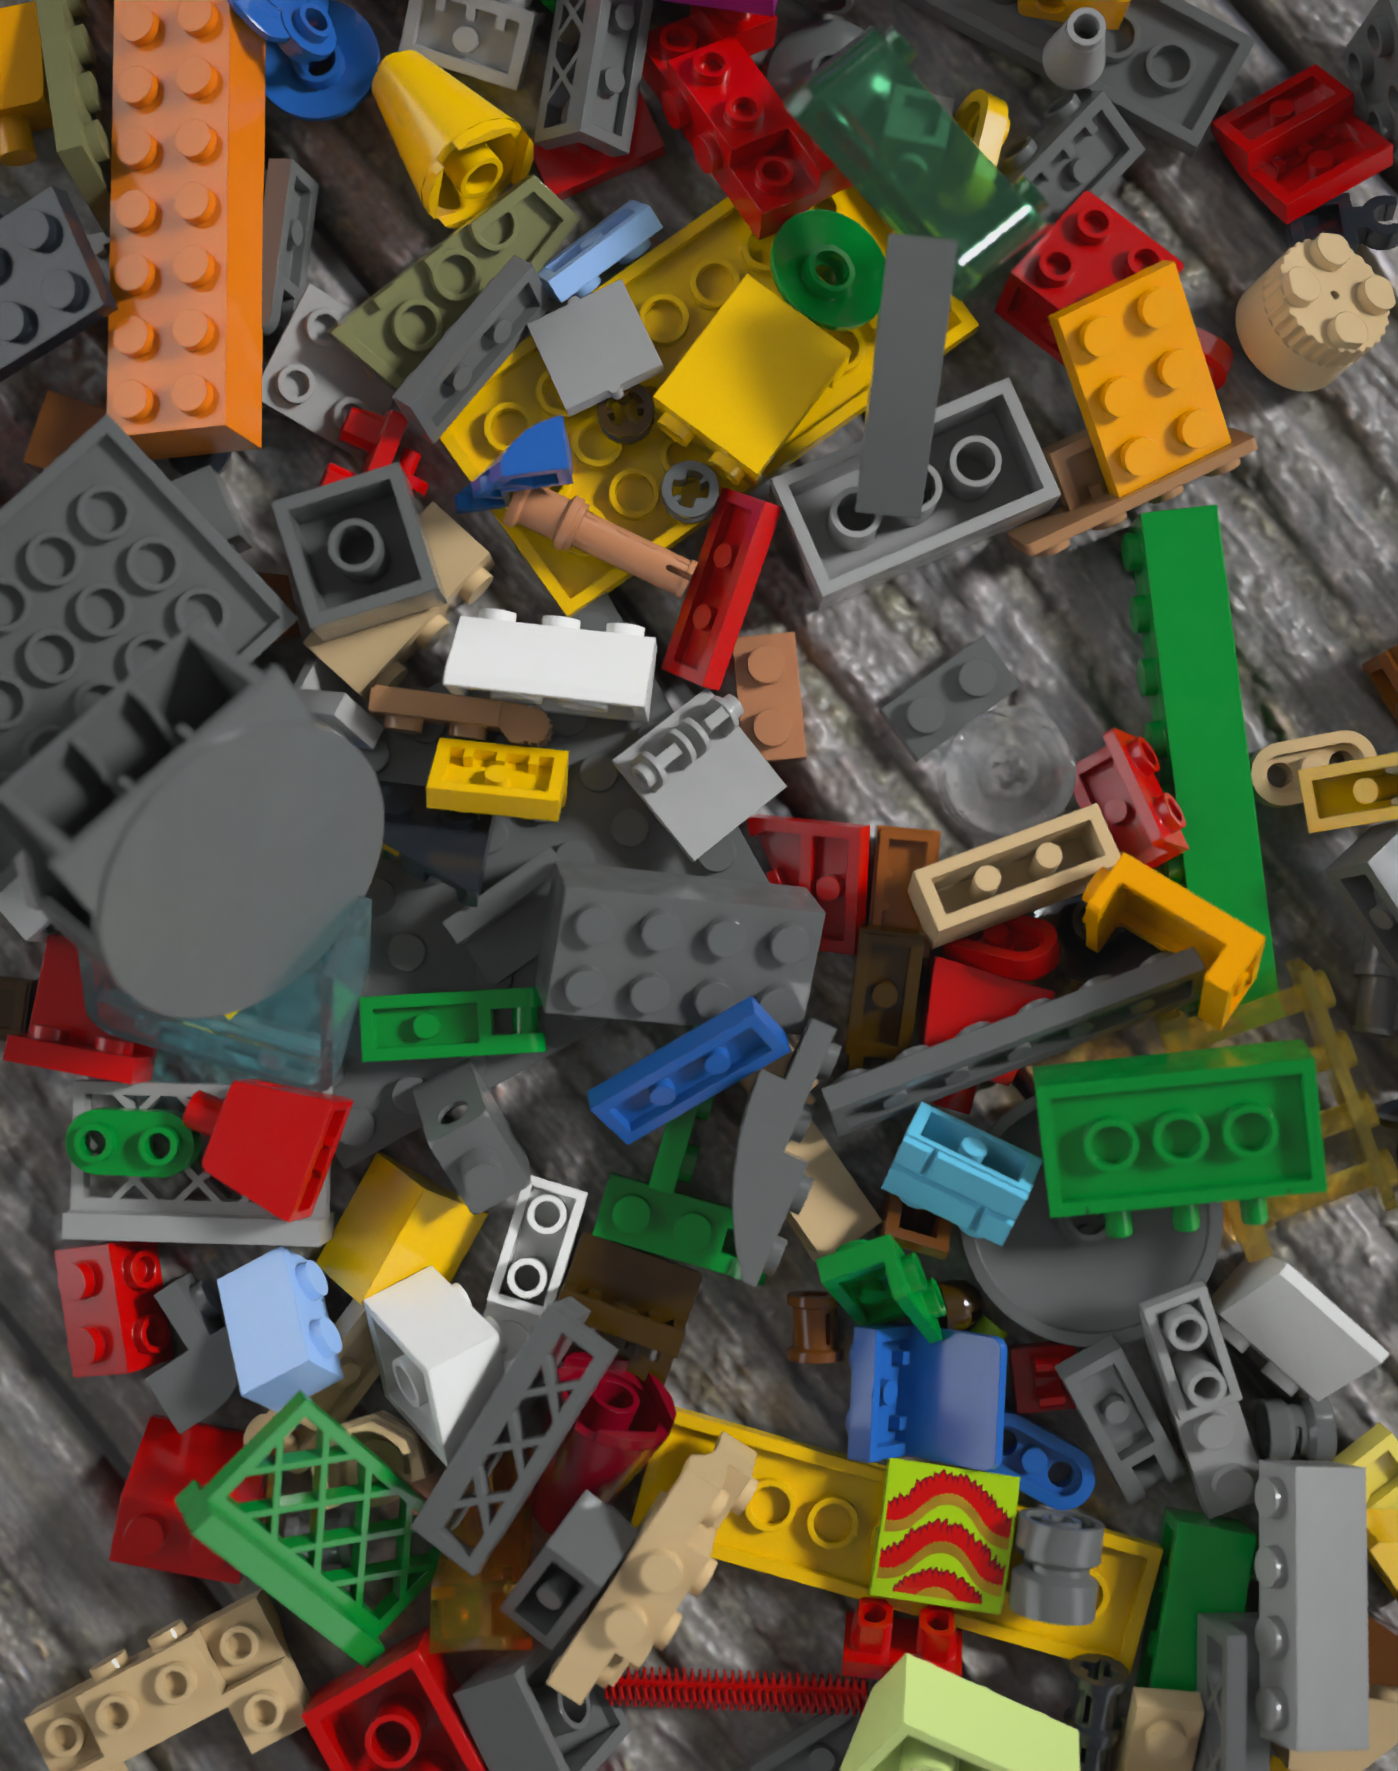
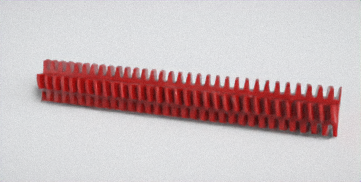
M627 1666L626 1674L623 1673L614 1687L608 1684L605 1694L610 1706L614 1705L616 1701L617 1706H621L624 1701L625 1706H629L633 1701V1707H636L641 1701V1707H645L648 1702L649 1707H653L657 1702V1708H660L665 1702V1708H669L673 1702V1708H677L681 1703V1708L684 1709L689 1703V1708L693 1709L697 1703L698 1709L703 1708L705 1704L706 1710H709L713 1704L714 1710H717L721 1704L722 1710H726L729 1705L730 1711H733L737 1705L738 1711L743 1710L744 1706L746 1711H750L753 1706L754 1712H757L760 1707H762V1712H766L769 1706L770 1712H774L778 1706L779 1713L783 1712L785 1707L787 1713H790L793 1707L795 1713H799L802 1707L803 1714H806L809 1708L811 1709V1714H815L817 1708L819 1709V1714H823L827 1708L828 1715L832 1714L834 1709L836 1715H839L842 1709L844 1715H848L851 1709L852 1716H855L858 1710H860L861 1716L868 1701V1683L865 1682V1678H860V1682L857 1683L856 1677H852V1681L849 1682L848 1676H844V1680L841 1682L839 1674H836L835 1682H833L831 1673H828L827 1681H824L823 1673H820L819 1681H816L815 1673H812L811 1681H808L806 1672L803 1673V1680H800L798 1672H795L794 1680L791 1678V1673L787 1672V1678L784 1680L782 1671H779L778 1680L775 1679L774 1671H771L770 1679H767L766 1671H763L762 1679H759L757 1670H755L754 1679H751L750 1670H747L746 1678H743L742 1670H739L738 1678H735L734 1670H731L730 1678H727L725 1669L722 1671V1677H719L717 1669L714 1671V1677H711L710 1669L706 1670V1677H703L701 1668L698 1670V1676H695L693 1668L690 1669V1676H687L685 1668L682 1669V1676H679L677 1667L674 1669V1675L670 1674L669 1667L666 1668V1675L662 1674L661 1667L658 1668V1675H655L653 1666L650 1668V1675L646 1673L645 1666L642 1668V1674H639L638 1670H634V1674H631L630 1667Z

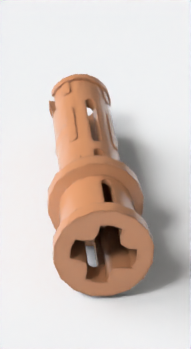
M545 487L515 491L503 520L504 525L511 528L517 524L522 525L551 539L552 547L559 551L563 549L570 551L573 546L674 594L676 598L681 600L698 564L697 561L693 559L691 561L588 512L590 505L585 503V499L577 495L569 499Z

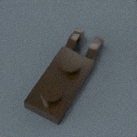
M859 923L844 1044L845 1054H847L845 1073L855 1069H863L864 1056L887 1058L886 1064L893 1062L900 1053L911 1048L925 944L924 930Z

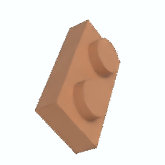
M795 632L738 637L733 649L737 699L744 709V714L739 718L740 728L768 763L806 760L807 753Z

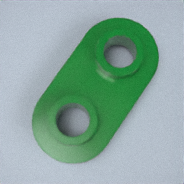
M100 1107L86 1111L72 1121L66 1132L65 1147L71 1162L77 1168L89 1174L163 1178L178 1174L188 1169L195 1162L201 1148V1136L199 1132L183 1125L184 1113L176 1110ZM94 1130L100 1132L106 1140L105 1149L101 1154L94 1152L89 1145V1136ZM157 1133L165 1135L170 1141L171 1148L167 1156L157 1154L153 1148V1139Z

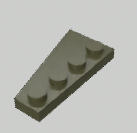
M35 0L56 150L105 236L109 238L111 141L103 111L104 104L93 64L97 62L90 35L83 23V18L89 17L88 4L86 0Z
M535 175L525 176L325 333L396 392L407 376L419 366L444 337L449 327L456 323L485 289L487 283L500 272L513 255L533 264L538 274L580 218Z

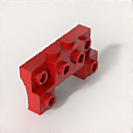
M691 5L690 16L649 31L642 76L662 103L664 115L670 126L682 131L693 147L696 161L702 171L713 175L758 240L776 234L782 225L795 214L806 212L824 199L871 179L876 149L842 105L798 123L751 59V55L774 47L777 26L775 14L771 17Z

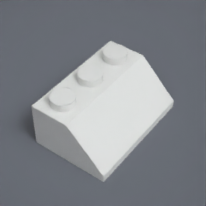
M493 608L478 609L477 618L460 616L444 672L443 685L451 694L527 704L529 708H533L535 705L537 709L542 708L543 712L639 723L649 722L657 644L656 638L644 636V627L626 623H607L606 632L580 629V620L554 615L543 616L541 625L516 622V613Z

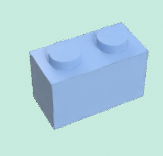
M279 1246L217 1279L241 1396L278 1413L299 1390L310 1397L344 1379L338 1355L342 1351V1341L336 1326L329 1319L324 1298L328 1293V1284L321 1268L313 1260H306L285 1246Z

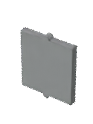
M622 279L582 298L572 296L568 300V305L527 324L569 417L610 397L618 400L623 397V391L665 371Z

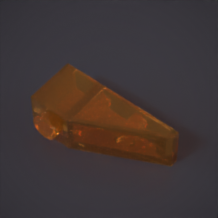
M528 1447L529 1457L531 1459L532 1448ZM513 1450L503 1453L490 1474L491 1492L512 1489L517 1482L518 1473ZM532 1490L481 1572L472 1576L441 1552L431 1584L430 1654L482 1655L532 1651V1635L499 1610L532 1564ZM504 1501L494 1502L496 1514ZM479 1505L470 1506L459 1526L451 1531L473 1549L476 1548L484 1535Z

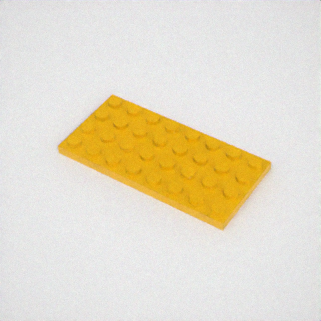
M872 177L867 181L824 199L809 209L831 210L853 219L871 234L879 245L885 259L889 233L914 236ZM728 197L593 291L595 292L622 279L665 369L664 372L639 383L650 393L652 400L655 393L746 274H749L784 300L774 282L770 266V251L776 234L758 240ZM953 288L944 355L974 335L979 327L978 322ZM878 314L867 324L853 330L836 331L822 328L851 350L847 370L832 389L830 387L826 388L766 467L764 478L757 487L866 411ZM532 335L520 342L439 437L440 442L468 481L471 482L527 429L539 422L562 415L571 448L574 474H572L573 484L545 488L569 499L576 495L585 499V503L590 505L588 512L668 550L707 524L713 517V514H711L706 520L697 524H684L675 520L666 511L662 501V482L666 473L675 464L683 461H698L707 465L715 473L718 480L719 497L723 487L746 495L756 489L743 479L738 485L727 481L709 465L708 460L711 455L692 441L687 447H684L668 437L657 426L656 422L660 417L655 412L654 424L650 433L642 441L634 444H618L610 440L602 432L598 422L597 404L569 417ZM631 399L625 406L617 402L613 403L610 409H614L615 420L612 422L618 426H621L627 419L634 423L639 422L642 416L637 415L636 406L639 404L638 401ZM688 478L685 487L674 486L672 495L674 497L680 494L681 505L693 507L696 498H707L709 491L708 488L700 490L699 479ZM508 508L490 510L566 617L573 616L602 594L611 592L633 576L573 546L570 551L564 549L559 551L552 547L551 539L522 525L517 524L513 528L504 525L503 520Z

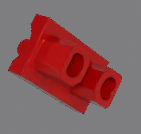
M351 407L345 415L337 441L367 453L359 473L362 474L392 464L408 421L403 414L394 410L380 415L372 411ZM404 448L399 463L409 479L414 496L425 498L429 484L414 476L421 454ZM330 462L322 474L318 487L358 474Z
M862 1597L859 1600L855 1613L846 1612L841 1675L881 1680L908 1653L962 1678V1629L956 1627L955 1613L952 1608L928 1604L925 1608L920 1609L919 1620L893 1617L894 1606L890 1605L886 1599Z

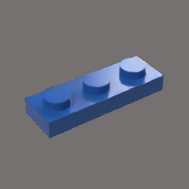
M749 996L589 1090V1108L621 1140L629 1145L791 1052L787 1033L752 996Z

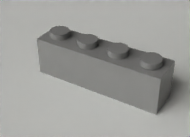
M1259 1460V1480L1255 1486L1254 1498L1259 1512V1549L1255 1556V1573L1259 1581V1620L1255 1627V1641L1260 1653V1689L1255 1699V1710L1260 1723V1737L1296 1752L1369 1750L1366 1467L1332 1461Z

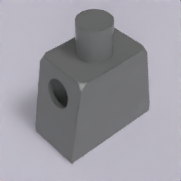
M469 1058L413 1089L427 1142L473 1215L484 1212L531 1184L527 1152ZM457 1106H467L465 1114L457 1121H455V1117L445 1115Z

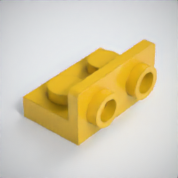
M439 737L426 786L427 808L453 810L462 813L473 812L511 816L529 820L559 821L561 808L565 806L567 799L569 751Z

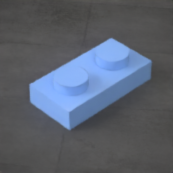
M631 199L550 259L537 275L547 295L562 303L572 296L582 298L599 286L601 283L599 275L617 261L620 264H626L646 252L651 246L649 238L662 229L663 226L649 205Z

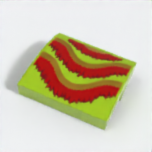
M888 1458L886 1460L880 1522L875 1532L868 1595L1001 1615L1012 1551L1020 1477Z

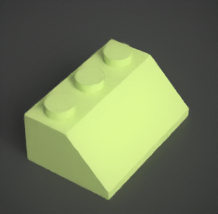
M906 1653L872 1688L839 1771H1080L1079 1732L1077 1729L1050 1718L1042 1712L1030 1709L992 1692L984 1686L972 1683L928 1661Z

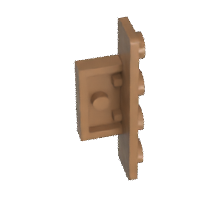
M1232 427L1227 428L1232 443L1118 498L1108 492L1087 428L1041 449L1061 493L1059 497L1061 507L1010 530L1007 533L1009 541L1013 547L1027 556L1047 557L1054 555L1069 546L1070 538L1084 531L1111 528L1126 519L1127 511L1146 502L1155 504L1170 500L1183 492L1184 484L1203 475L1207 477L1218 476L1235 469L1240 465L1241 457L1258 449L1255 437Z

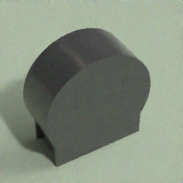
M204 613L0 787V825L25 853L26 873L31 892L47 919L133 1000L147 1009L176 1018H209L245 1009L274 995L304 974L330 949L357 912L372 882L383 841L384 807L382 794L371 765L363 754L351 742L307 711L281 668L274 664L263 674L230 650L210 617Z

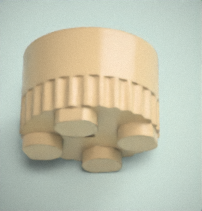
M1321 233L1314 240L1305 239L1302 243L1297 242L1242 294L1236 309V329L1240 343L1248 358L1267 378L1291 390L1315 391L1329 385L1381 341V337L1386 333L1385 327L1389 325L1387 318L1390 314L1389 310L1395 306L1396 301L1390 281L1383 276L1374 274L1372 267L1366 264L1361 256L1353 252L1343 236Z

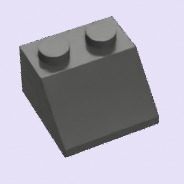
M579 1618L576 1619L552 1651L535 1637L530 1636L487 1661L453 1693L461 1710L463 1720L470 1729L489 1771H596L632 1730L621 1706H617V1701L614 1705H609V1700L606 1699L605 1694L606 1688H602L595 1683L582 1704L579 1705L546 1684L553 1665L558 1657H562L581 1628L582 1624Z

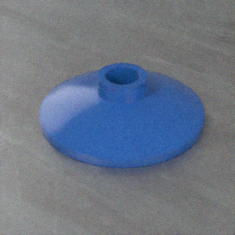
M328 0V15L331 18L337 35L336 48L328 58L311 64H301L287 56L277 42L266 40L265 95L275 107L289 116L305 121L336 119L357 108L372 91V81L380 63V50L377 39L366 19L356 10L341 2ZM322 64L332 66V69L326 74L312 76L317 66Z

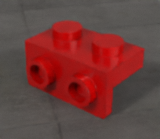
M1112 728L1103 734V739L1106 743L1105 747L1063 770L1080 809L1095 803L1098 804L1120 856L1124 852L1153 869L1189 849L1181 831L1182 828L1186 827L1184 814L1175 799L1169 793H1163L1155 775V772L1160 770L1159 761L1155 752L1143 737H1136L1117 728Z
M109 1241L75 1245L54 1250L73 1378L129 1374L173 1358L174 1350L169 1319L154 1297L156 1293L164 1289L157 1242Z

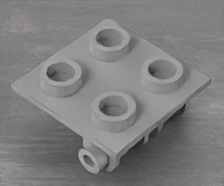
M309 283L262 372V409L281 420H285L286 417L359 460H363L366 453L337 441L345 415L351 407L383 415L389 410L394 400L392 396L395 392L325 333L353 311V309Z
M705 688L612 760V763L692 863L787 787L739 727L738 718L744 714V709L739 700L731 694H727L723 698L714 696L709 688Z

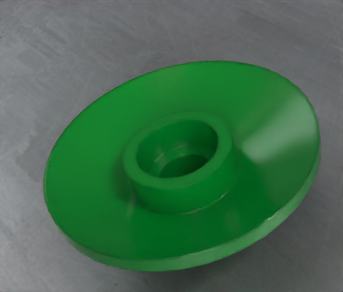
M811 209L803 213H797L789 218L776 233L770 251L772 276L784 300L817 326L825 329L847 331L859 328L870 322L878 314L880 308L885 268V257L875 239L853 219L831 210Z

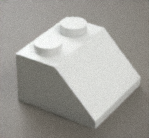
M1253 1248L1210 1297L1215 1315L1220 1318L1218 1324L1222 1337L1242 1354L1251 1346L1264 1357L1268 1363L1261 1369V1372L1290 1397L1300 1389L1319 1402L1380 1365L1390 1354L1292 1266L1256 1248Z
M431 1265L363 1301L385 1397L444 1465L448 1467L505 1375L502 1354L507 1352V1342L498 1323L490 1316L483 1318L473 1308L463 1287L458 1283L451 1285Z

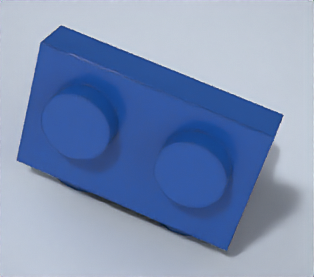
M894 1321L854 1326V1340L849 1352L852 1379L850 1408L846 1416V1432L849 1436L847 1459L872 1463L888 1458L910 1456L982 1471L999 1467L1002 1462L1007 1366V1346L1005 1341L998 1336L940 1328L943 1340L930 1344L913 1323Z

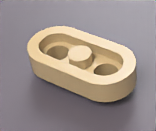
M1340 730L1270 744L1255 752L1249 760L1254 799L1265 806L1273 808L1302 804L1303 798L1298 770L1328 765L1330 757L1334 753L1340 754L1346 761L1377 756L1376 751L1366 737L1350 730ZM1271 765L1279 766L1285 773V783L1281 788L1274 787L1267 779V771Z

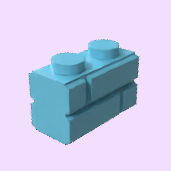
M921 1102L881 1188L898 1196L909 1207L925 1209L958 1225L969 1236L985 1238L1003 1246L1030 1193L1042 1163V1158Z

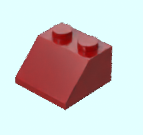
M156 1414L150 1416L121 1494L109 1561L238 1585L245 1575L192 1535L174 1499L194 1479L205 1487L244 1447L245 1431L198 1422L179 1434L169 1417ZM268 1473L247 1476L229 1496L238 1503L267 1499ZM258 1517L263 1522V1517Z

